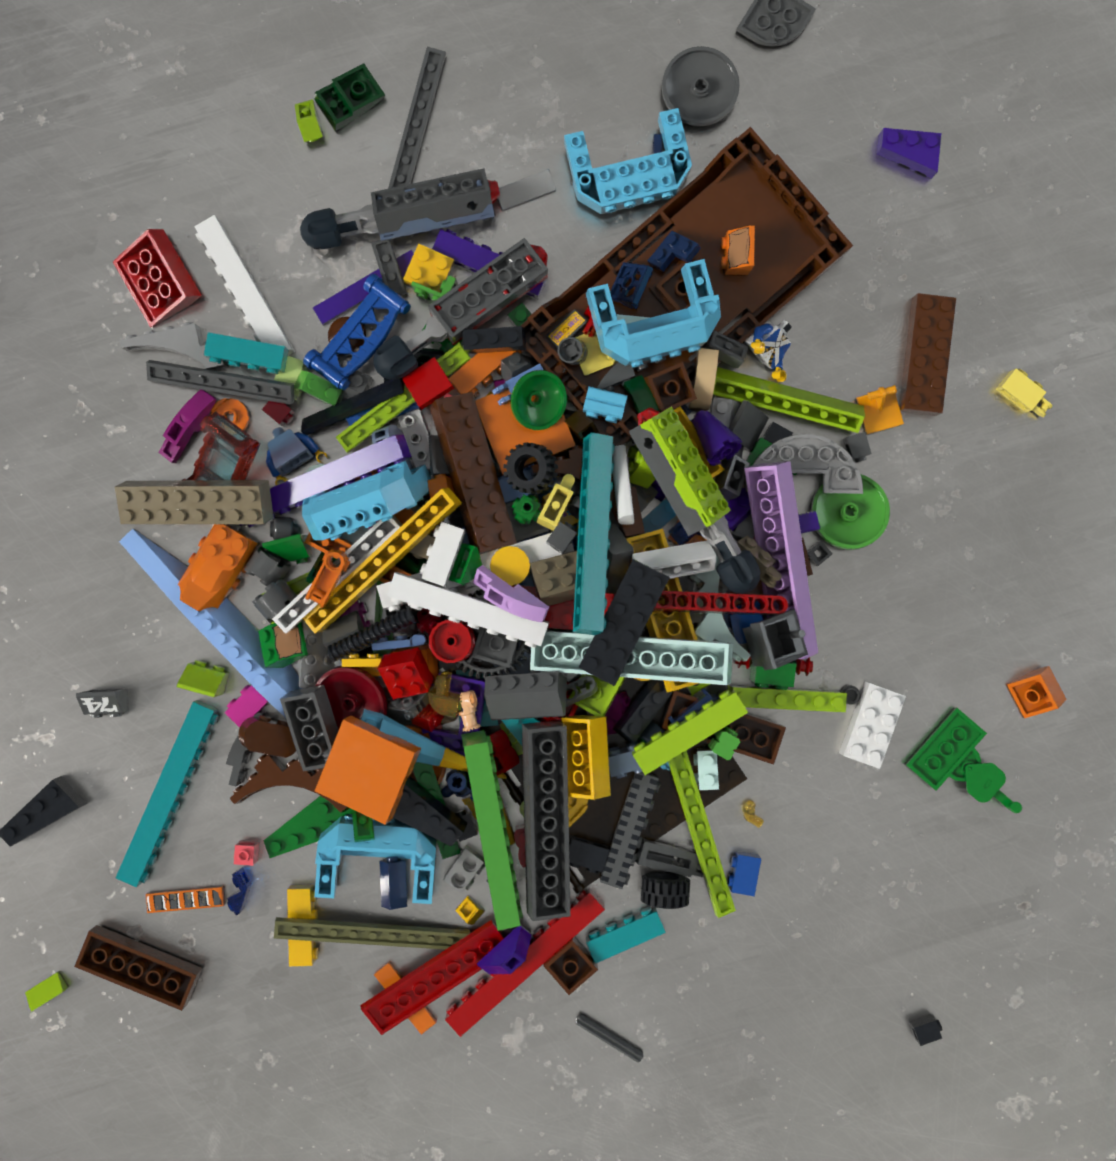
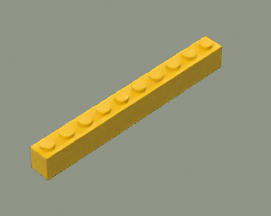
M442 488L334 589L324 608H321L320 604H318L303 618L315 634L325 631L434 530L437 525L462 504L450 488Z

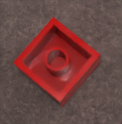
M419 647L385 654L377 668L393 700L428 693L434 679Z

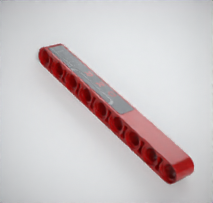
M663 591L661 597L664 598L665 605L661 606L657 602L653 611L775 616L787 610L788 602L782 596ZM678 597H681L684 600L683 607L678 605ZM697 598L702 599L703 607L697 605ZM717 599L722 601V608L716 605ZM736 600H739L741 602V609H738L736 607ZM755 600L760 603L759 610L754 606ZM774 601L779 604V610L774 608Z

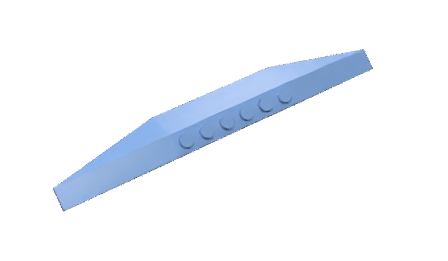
M132 529L119 541L121 545L182 614L285 717L280 699L290 691L303 689L299 687V676L293 665L290 664L284 668L265 667L259 630L227 597L218 609L210 607L200 612L180 601V586L178 583L188 566L170 555L163 548L154 544V542L137 530Z

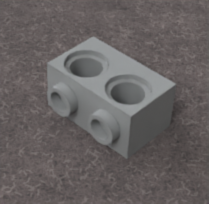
M466 845L445 874L443 881L461 894L465 889L468 891L474 883L472 878L476 873L479 875L485 867L483 864L484 857ZM472 858L476 861V865L468 866L466 860ZM462 874L465 877V881L458 882L455 876Z

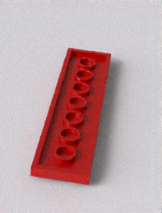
M492 920L488 921L361 1004L362 1012L378 1032L383 1035L482 970L477 963L504 939L503 935L497 930Z

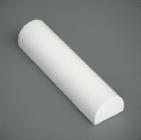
M619 445L615 446L612 455L617 515L620 524L629 525L635 522L626 446Z

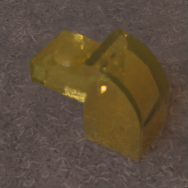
M444 671L436 677V688L428 692V699L436 712L456 718L459 715L458 712L462 710L460 693L449 691L452 672Z

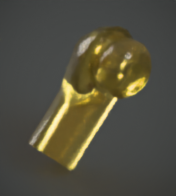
M748 800L743 805L744 818L760 828L764 820L755 815V802Z

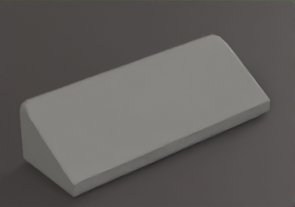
M547 169L499 187L500 196L498 200L502 211L556 191L550 170Z

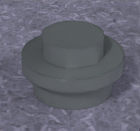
M848 685L841 691L847 693L846 704L853 705L860 699V691L855 686Z

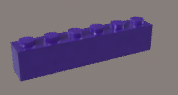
M440 229L432 250L454 259L455 265L474 273L503 253H495L492 251V248L484 244L481 246L474 244V241L468 237L462 239L449 229H446V231ZM546 280L530 290L526 295L538 300Z

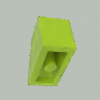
M313 99L295 104L296 120L304 142H314L323 137Z

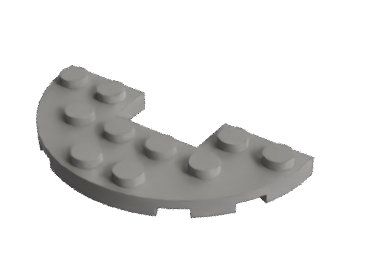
M797 434L782 438L768 446L753 463V465L790 461L792 473L823 474V493L863 494L860 471L851 455L837 443L822 436Z

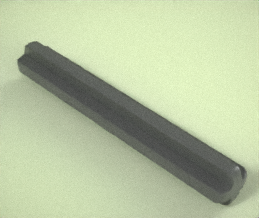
M582 1014L576 1019V1025L637 1063L642 1060V1051Z

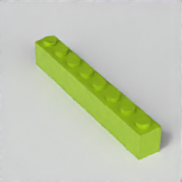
M717 367L713 395L740 402L746 400L758 407L859 433L865 418L864 406Z

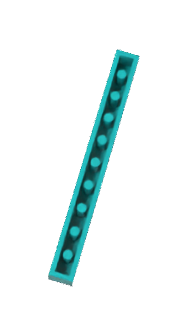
M592 432L583 438L573 632L597 635L602 633L606 626L604 610L607 606L605 590L608 586L606 570L609 567L607 551L610 547L608 531L611 527L609 512L612 508L610 493L613 488L611 474L614 469L612 455L615 445L613 444V436Z
M199 700L192 702L118 870L116 879L134 887H138L148 879L149 872L147 871L156 861L157 855L155 853L157 848H161L165 840L163 837L165 830L168 831L172 824V814L176 813L180 806V802H178L180 796H183L188 788V785H186L187 780L195 772L194 764L196 760L199 761L203 754L202 746L208 742L211 736L209 730L218 720L219 715H217L219 709Z

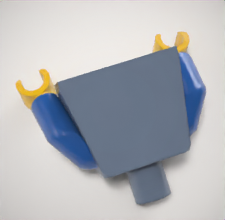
M281 427L275 428L272 431L274 439L267 444L269 450L267 451L266 465L272 476L276 477V486L279 485L280 479L284 482L288 481L286 477H282L280 474L284 476L313 458V453H315L316 460L319 463H322L318 459L320 454H324L328 459L327 454L320 452L319 446L310 436L300 432L294 433L291 429L284 432Z

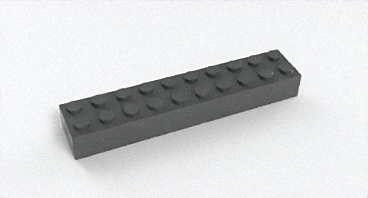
M560 720L522 724L527 914L532 921L569 917L571 915L567 726Z

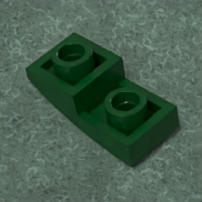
M642 375L624 382V388L631 397L637 414L649 407L659 411L653 394Z

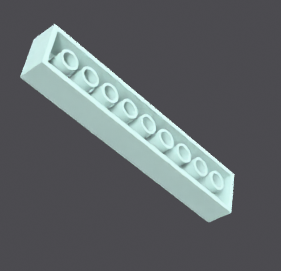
M546 630L542 645H537L536 648L531 647L530 670L592 675L580 669L579 665L595 635ZM640 636L620 677L729 685L731 684L733 643Z

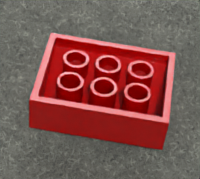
M147 229L113 261L150 328L187 308L202 296L164 229Z

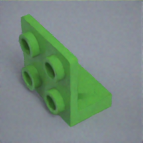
M449 275L447 280L444 279L441 284V293L412 281L411 286L418 298L425 301L431 299L435 302L456 287L458 282L456 278Z

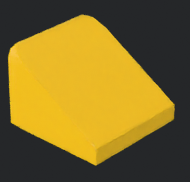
M469 896L455 910L470 925L475 924L485 912Z

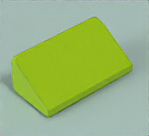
M59 972L25 992L31 1012L68 988Z

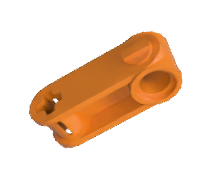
M332 548L326 551L322 559L323 563L306 594V600H313L320 604L321 608L326 606L341 575L347 571L351 563L349 561L350 558L344 551ZM333 556L340 558L341 563L339 566L333 564Z

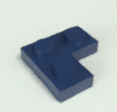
M671 231L647 261L651 266L664 272L675 257L690 263L701 247L698 243Z

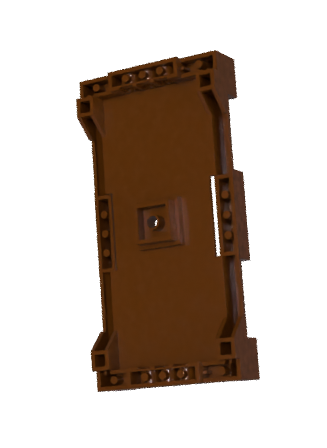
M749 127L738 138L736 137L725 146L700 175L606 254L559 297H555L543 304L521 325L526 333V350L524 352L526 354L529 353L537 364H541L543 370L555 374L564 384L569 401L577 410L583 411L588 386L597 388L603 377L614 365L584 376L580 364L571 365L560 359L557 352L558 349L546 335L574 309L588 321L590 317L584 315L588 307L586 297L588 288L608 284L611 291L623 262L647 265L653 268V271L640 298L637 310L634 308L630 309L619 302L613 301L616 315L651 318L688 308L690 302L687 293H681L678 290V286L685 285L681 268L687 262L675 257L665 271L662 272L651 266L647 261L671 231L698 243L701 247L691 262L705 259L714 295H719L721 318L714 330L717 332L721 331L746 308L749 310L723 333V335L742 344L754 333L756 327L763 325L815 279L817 280L839 261L853 245L828 217L829 213L782 158L778 154L775 155L757 133ZM755 226L754 267L748 275H724L725 269L721 268L722 257H725V249H722L721 246L722 237H725L728 230ZM636 273L635 278L639 281L641 275ZM632 278L626 282V287L630 285ZM636 287L629 290L626 297L632 295ZM583 329L580 332H578L574 336V338L583 335ZM689 350L681 351V355L672 358L668 355L666 360L659 364H655V362L647 364L648 368L639 372L635 369V377L642 375L644 378L683 362L693 385L697 356L690 361L688 358L695 352L689 353ZM619 384L614 386L615 390L611 392L627 395L622 420L612 423L605 421L606 417H589L600 434L613 436V444L615 446L626 445L631 441L632 437L628 431L638 426V414L633 407V401L624 386Z

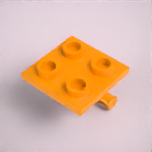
M895 385L886 388L879 387L876 391L868 392L867 395L856 398L857 404L864 406L865 418L863 425L866 435L904 424L895 394L897 393Z

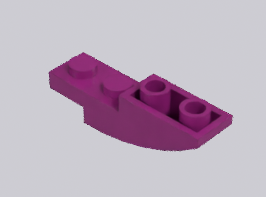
M200 389L180 409L165 430L163 437L166 439L158 453L171 463H177L194 431H200L217 399L207 391Z

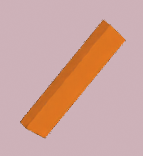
M390 961L374 973V976L384 989L403 978ZM426 1006L408 1018L421 1035L437 1022Z

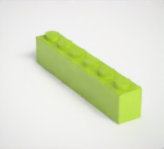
M728 685V690L730 692L734 690L746 708L846 712L847 693L841 691L789 688L788 690H781L770 687Z
M730 690L724 691L719 695L720 698L718 700L706 702L702 705L703 709L695 712L694 710L685 715L686 719L682 722L675 721L668 726L669 730L664 733L659 731L650 737L652 740L646 744L641 742L633 747L632 755L644 775H647L747 714L748 711L734 690L731 692Z

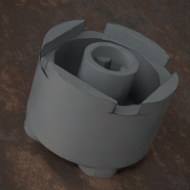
M259 544L247 561L244 570L252 576L256 575L261 579L260 582L263 585L268 586L273 581L276 583L280 579L283 580L292 565L287 564L288 560L266 550L262 544Z
M282 579L276 583L274 581L265 588L267 592L263 595H258L252 601L257 610L269 623L274 622L272 619L298 596Z

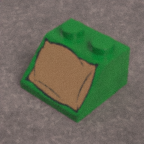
M301 622L286 634L276 623L270 624L258 631L265 667L284 668L308 655Z

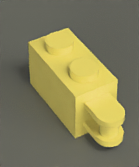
M1017 368L1011 370L996 390L1025 413L1034 411L1037 415L1045 417V412L1051 409L1053 405L1043 397L1046 394V391L1042 389L1043 386L1029 379L1025 371Z
M566 474L560 485L555 484L538 517V524L552 531L557 527L574 493L571 491L575 482L573 475Z

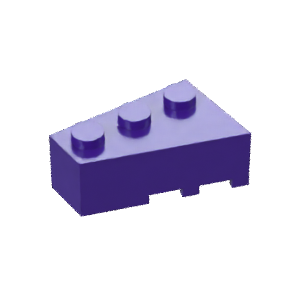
M883 128L878 135L876 154L897 164L901 163L910 167L913 171H919L932 179L938 172L942 133Z

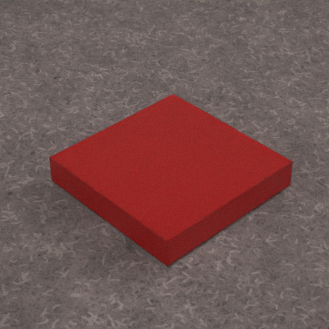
M435 357L402 378L421 410L454 389Z

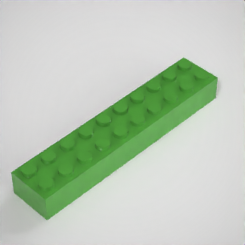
M484 730L461 734L497 930L521 926L520 918H523L513 868L497 774L495 773L497 770L490 736H486Z

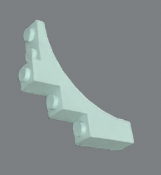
M717 555L714 571L692 574L689 577L696 584L700 582L703 584L698 592L719 593L720 576L716 571V567L721 562ZM697 598V605L703 607L702 599ZM717 599L716 605L720 608L719 599ZM704 613V617L694 629L697 640L733 643L732 658L738 662L741 660L747 661L751 655L732 636L722 614Z

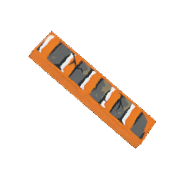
M224 886L147 893V913L222 907L225 905Z

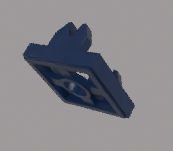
M623 262L610 291L612 301L637 310L649 278L652 276L653 268L647 265ZM636 273L641 275L639 281L635 278ZM632 278L630 285L626 287V282ZM633 287H636L634 293L629 297H626L629 290H631Z

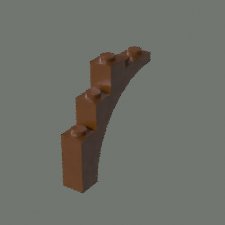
M578 445L571 447V450L567 452V459L564 456L556 457L557 461L554 463L558 465V469H555V473H558L557 476L564 477L566 474H571L574 476L575 481L581 484L583 447ZM535 461L534 465L530 467L531 476L538 474V461ZM612 472L611 511L619 525L620 531H622L625 538L644 534L636 487H631L635 523L623 525L618 522Z
M264 754L257 760L258 764L254 766L257 772L247 779L249 782L244 786L240 785L233 791L234 795L230 797V800L234 804H239L251 795L275 786H294L317 793L315 789L324 768L315 769L316 774L312 770L303 771L299 759L291 760L286 765L287 768H285L276 756ZM319 794L328 800L340 813L346 812L349 807Z

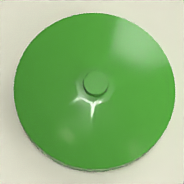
M860 474L863 494L823 493L822 484L813 498L811 511L817 513L820 526L817 532L826 542L837 548L856 550L867 547L884 533L890 517L888 498L880 485L865 475Z

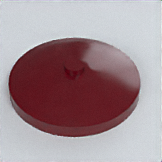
M335 667L321 676L315 685L325 686L338 730L343 719L349 716L361 719L364 709L387 715V700L384 690L370 673L359 667Z

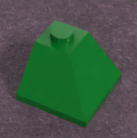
M304 534L262 543L263 548L290 562L302 564L308 562V558H312L310 545L304 543L307 535Z

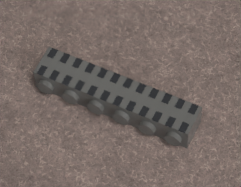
M643 772L634 773L609 848L604 871L600 876L601 883L623 889V886L628 884L630 879L629 867L634 866L636 860L634 852L636 848H640L643 838L640 837L642 829L645 830L649 819L646 816L648 811L653 809L655 800H652L654 792L658 793L661 782L658 781V776L650 773L644 775Z

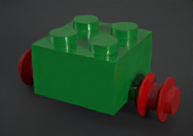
M751 656L747 661L741 660L738 662L734 659V664H737L738 668L741 665H745L746 669L751 666L749 680L754 682V685H757V687L769 688V685H773L776 689L788 690V687H794L795 672L797 675L800 672H805V675L808 676L809 672L812 673L813 661H810V657L806 660L796 659V661L772 670H764L763 667L754 666Z

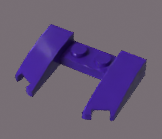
M440 672L438 675L442 678L436 686L431 684L435 687L431 691L460 696L461 692L473 690L477 697L475 716L477 724L481 726L485 702V679ZM461 717L459 732L436 728L432 732L422 728L423 734L429 733L430 740L465 756L461 734L480 731V728H473V730L470 729L471 731L463 732L464 725Z

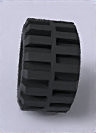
M526 442L523 445H516V449L509 451L511 455L505 458L508 461L503 466V468L507 469V472H504V476L509 478L506 481L508 484L513 485V489L519 490L522 493L539 494L543 493L542 490L547 491L549 489L548 485L555 483L553 477L558 475V473H555L558 465L554 463L557 459L555 456H552L553 452L546 449L547 447L535 443ZM535 457L539 464V471L533 479L528 480L524 476L523 467L529 458Z
M650 872L642 876L641 901L643 903L663 909H678L688 906L690 895L689 878L671 872Z

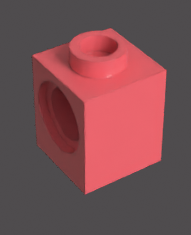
M239 841L235 845L234 864L253 866L258 861L259 842Z

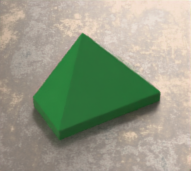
M462 543L448 579L449 581L465 585L475 578L477 568L482 566L478 547Z

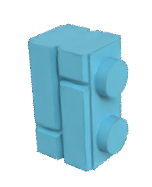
M588 386L583 412H586V416L591 418L602 416L606 417L605 421L617 423V420H622L627 395Z

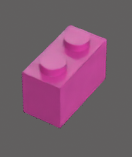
M252 685L245 686L240 692L242 695L237 700L234 698L227 705L228 709L225 714L239 728L246 719L254 717L269 703Z

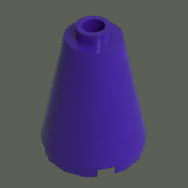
M701 410L694 415L693 425L710 465L721 464L720 460L725 457L729 460L741 449L742 445L740 443H742V440L709 411Z

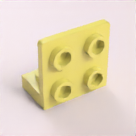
M590 332L587 335L583 334L575 337L582 341L588 350L586 360L580 364L584 376L615 365L618 362L601 352L596 332L593 338L588 337Z

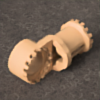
M473 690L461 692L460 701H462L463 711L458 713L462 717L463 732L471 731L470 729L473 730V728L478 729L480 724H477L475 716L477 706L476 694Z

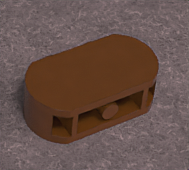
M260 715L259 718L252 716L246 719L239 728V740L249 751L284 758L296 752L287 720L278 719L277 721H272L271 717Z

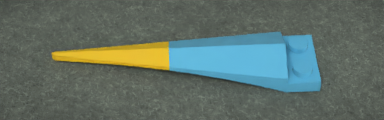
M364 709L360 720L375 726L385 734L399 737L421 748L416 762L468 772L465 756L420 735L381 713ZM502 773L497 778L506 779V775Z

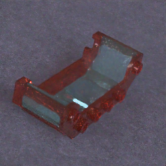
M216 411L210 416H205L200 426L201 431L207 434L203 438L204 444L198 452L200 454L199 458L194 463V472L188 479L184 478L182 480H246L261 443Z

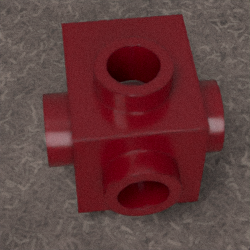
M423 608L417 613L418 623H416V626L422 633L426 632L430 636L432 629L443 621L444 615L441 614V617L430 614V610Z

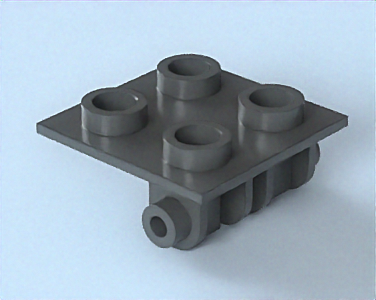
M431 685L428 693L394 700L391 698L387 704V709L404 711V717L407 720L414 719L434 699L435 693L431 690L435 687Z

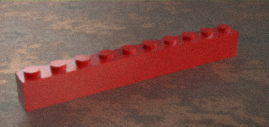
M590 888L586 891L582 890L577 894L576 900L572 904L570 903L571 916L549 919L546 927L543 929L539 928L533 933L525 962L511 974H490L488 978L479 980L472 992L467 991L460 998L461 1001L457 1005L454 1003L446 1010L445 1021L461 1037L605 910L604 904Z

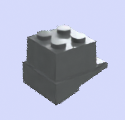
M795 609L752 623L749 627L743 628L754 666L763 667L764 670H772L808 655L803 638L805 631L800 629Z

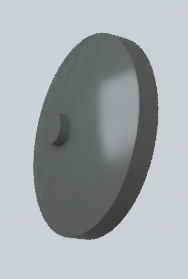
M697 46L683 50L670 61L664 72L662 80L664 102L668 110L679 108L681 120L686 124L693 126L714 124L726 117L736 103L740 87L738 72L732 61L725 54L714 48Z

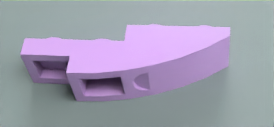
M483 565L477 568L473 583L485 591L483 598L521 618L541 623L545 620L549 609L548 605L519 584L515 587L510 586Z

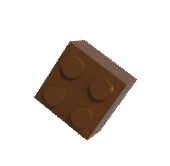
M683 362L644 377L660 412L671 406L675 409L697 399Z
M575 937L543 965L568 995L598 971V963L595 964L593 957Z

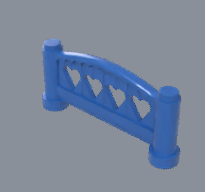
M371 274L366 279L363 288L369 294L321 353L316 349H312L303 359V364L307 368L317 371L338 389L345 390L350 385L348 377L361 368L384 343L399 313L406 314L411 308L406 299L384 284L382 278L376 274ZM374 309H388L389 313L384 316L383 321L377 322ZM362 324H376L377 327L372 331L371 336L365 337ZM350 339H364V344L359 346L358 352L352 351ZM338 354L352 355V359L347 362L346 367L342 368L340 366Z

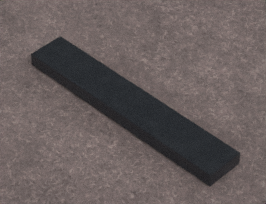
M402 378L386 381L335 404V406L332 405L303 418L301 425L302 434L309 435L404 393Z

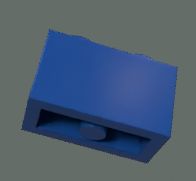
M736 851L735 856H732L731 867H733L732 875L729 874L727 881L732 893L755 897L761 857L758 854Z

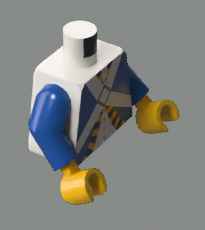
M785 320L778 326L771 322H766L756 327L754 333L745 340L759 361L775 370L771 376L777 382H783L787 378L786 372L782 370L783 358L791 344L786 334L792 326Z

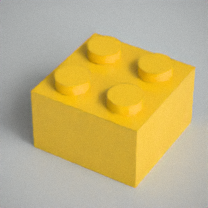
M418 243L403 278L404 284L411 286L412 281L441 293V284L450 275L454 266V259Z

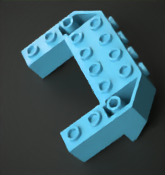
M679 108L659 112L658 124L662 134L664 152L592 169L583 131L564 135V145L577 200L599 214H604L674 197L680 190L692 167Z
M705 259L686 263L681 268L690 302L688 308L626 324L625 319L617 320L608 284L588 288L586 297L601 352L625 366L631 365L634 368L643 365V361L650 360L653 363L662 360V356L670 355V358L681 355V351L689 350V353L700 350V347L708 341L721 318L719 295H714Z
M405 460L386 467L381 472L303 499L302 517L313 540L323 541L328 538L335 540L341 537L342 533H354L361 526L365 528L371 527L376 524L375 521L380 519L382 522L393 518V515L399 511L415 507L417 502L424 499L423 496L429 494L427 480L432 478L425 464L410 470Z
M352 814L341 816L321 833L318 840L315 862L317 867L314 897H335L338 865H340L342 855L398 857L401 859H411V870H415L412 903L432 904L436 855L435 838L393 818L386 825L373 819L375 840L355 842Z

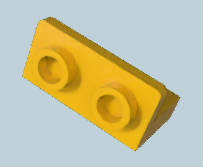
M352 653L342 659V667H359L372 676H381L377 668L383 656H379V653H369L367 656H359L358 653Z

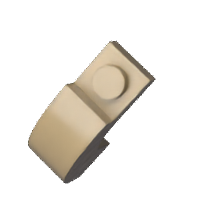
M701 348L698 351L693 383L697 399L689 402V409L698 412L710 409L719 350Z

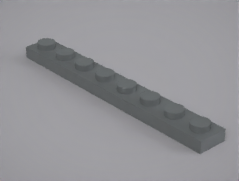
M428 46L426 48L388 189L411 184L445 61L446 51Z
M154 360L146 362L148 381L285 404L294 403L293 383Z

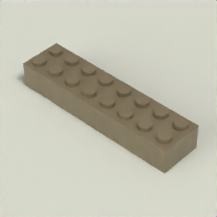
M269 480L125 481L115 486L121 524H265L274 518Z

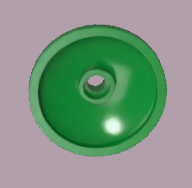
M534 370L522 376L515 384L511 394V409L514 417L521 425L532 430H544L553 426L562 417L566 408L567 393L564 384L555 374L545 370ZM533 395H535L534 401L531 400Z

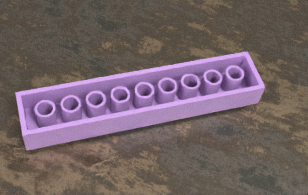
M791 462L764 463L746 467L744 469L755 541L776 560L773 567L782 575V578L776 581L774 588H770L762 582L763 594L784 597L788 602V608L785 612L795 609L800 629L805 631L803 638L808 655L799 659H807L818 653ZM774 601V608L779 610V604Z

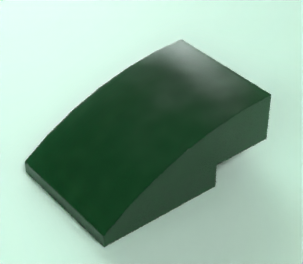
M363 63L332 79L330 85L316 91L314 100L333 129L337 131L370 110L385 97V93Z

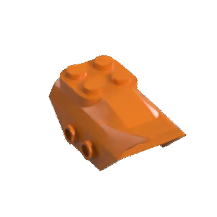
M214 524L207 537L204 536L200 540L198 552H194L188 560L190 565L178 583L180 586V601L199 612L210 607L218 609L232 589L236 590L241 582L239 578L242 573L246 574L244 570L246 563L255 551L258 543L228 524Z

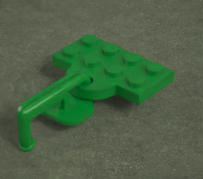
M955 708L905 764L935 791L950 777L956 781H966L967 792L979 802L985 803L994 797L1013 813H1020L1022 811V805L1019 802H1013L999 790L1006 781L1004 772L993 763H981L980 754L975 747L987 733L958 708Z

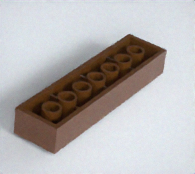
M469 392L436 399L429 407L455 495L462 502L459 505L470 545L478 547L479 554L516 544L517 541L473 393Z

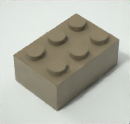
M577 551L530 563V572L538 599L546 605L551 606L575 599Z

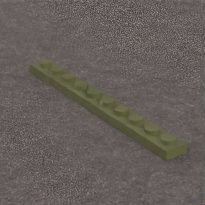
M276 917L274 939L446 950L470 934V930L282 917Z

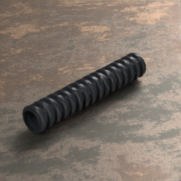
M407 606L401 612L397 611L396 615L391 614L385 620L381 619L380 622H375L369 627H365L364 630H359V633L355 632L353 635H349L348 638L345 637L343 640H339L338 643L334 642L332 645H328L327 653L331 660L336 662L338 659L348 656L349 653L352 654L354 651H358L359 648L362 649L365 646H369L370 643L373 644L375 640L379 641L380 637L385 638L391 632L395 633L396 630L399 631L402 627L405 628L407 625H411L412 622L416 623L418 621L417 613L414 608Z

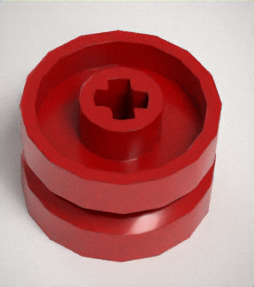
M450 620L438 623L432 629L429 636V647L432 654L438 660L445 663H456L467 659L473 653L476 645L474 629L467 626L468 623L460 620V623ZM452 638L455 640L454 644H451Z

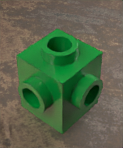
M523 494L521 499L517 497L513 503L512 508H514L512 515L515 516L514 518L518 522L529 525L532 520L536 521L539 517L541 504L538 503L539 500L534 496ZM527 505L531 509L529 511L524 510L523 506Z

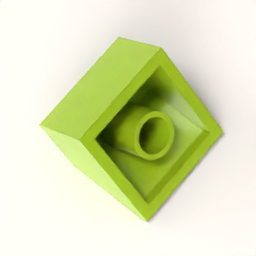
M195 660V662L187 664L176 687L210 697H217L224 694L230 672L224 671L225 668L222 666L213 665V667L206 666V662Z

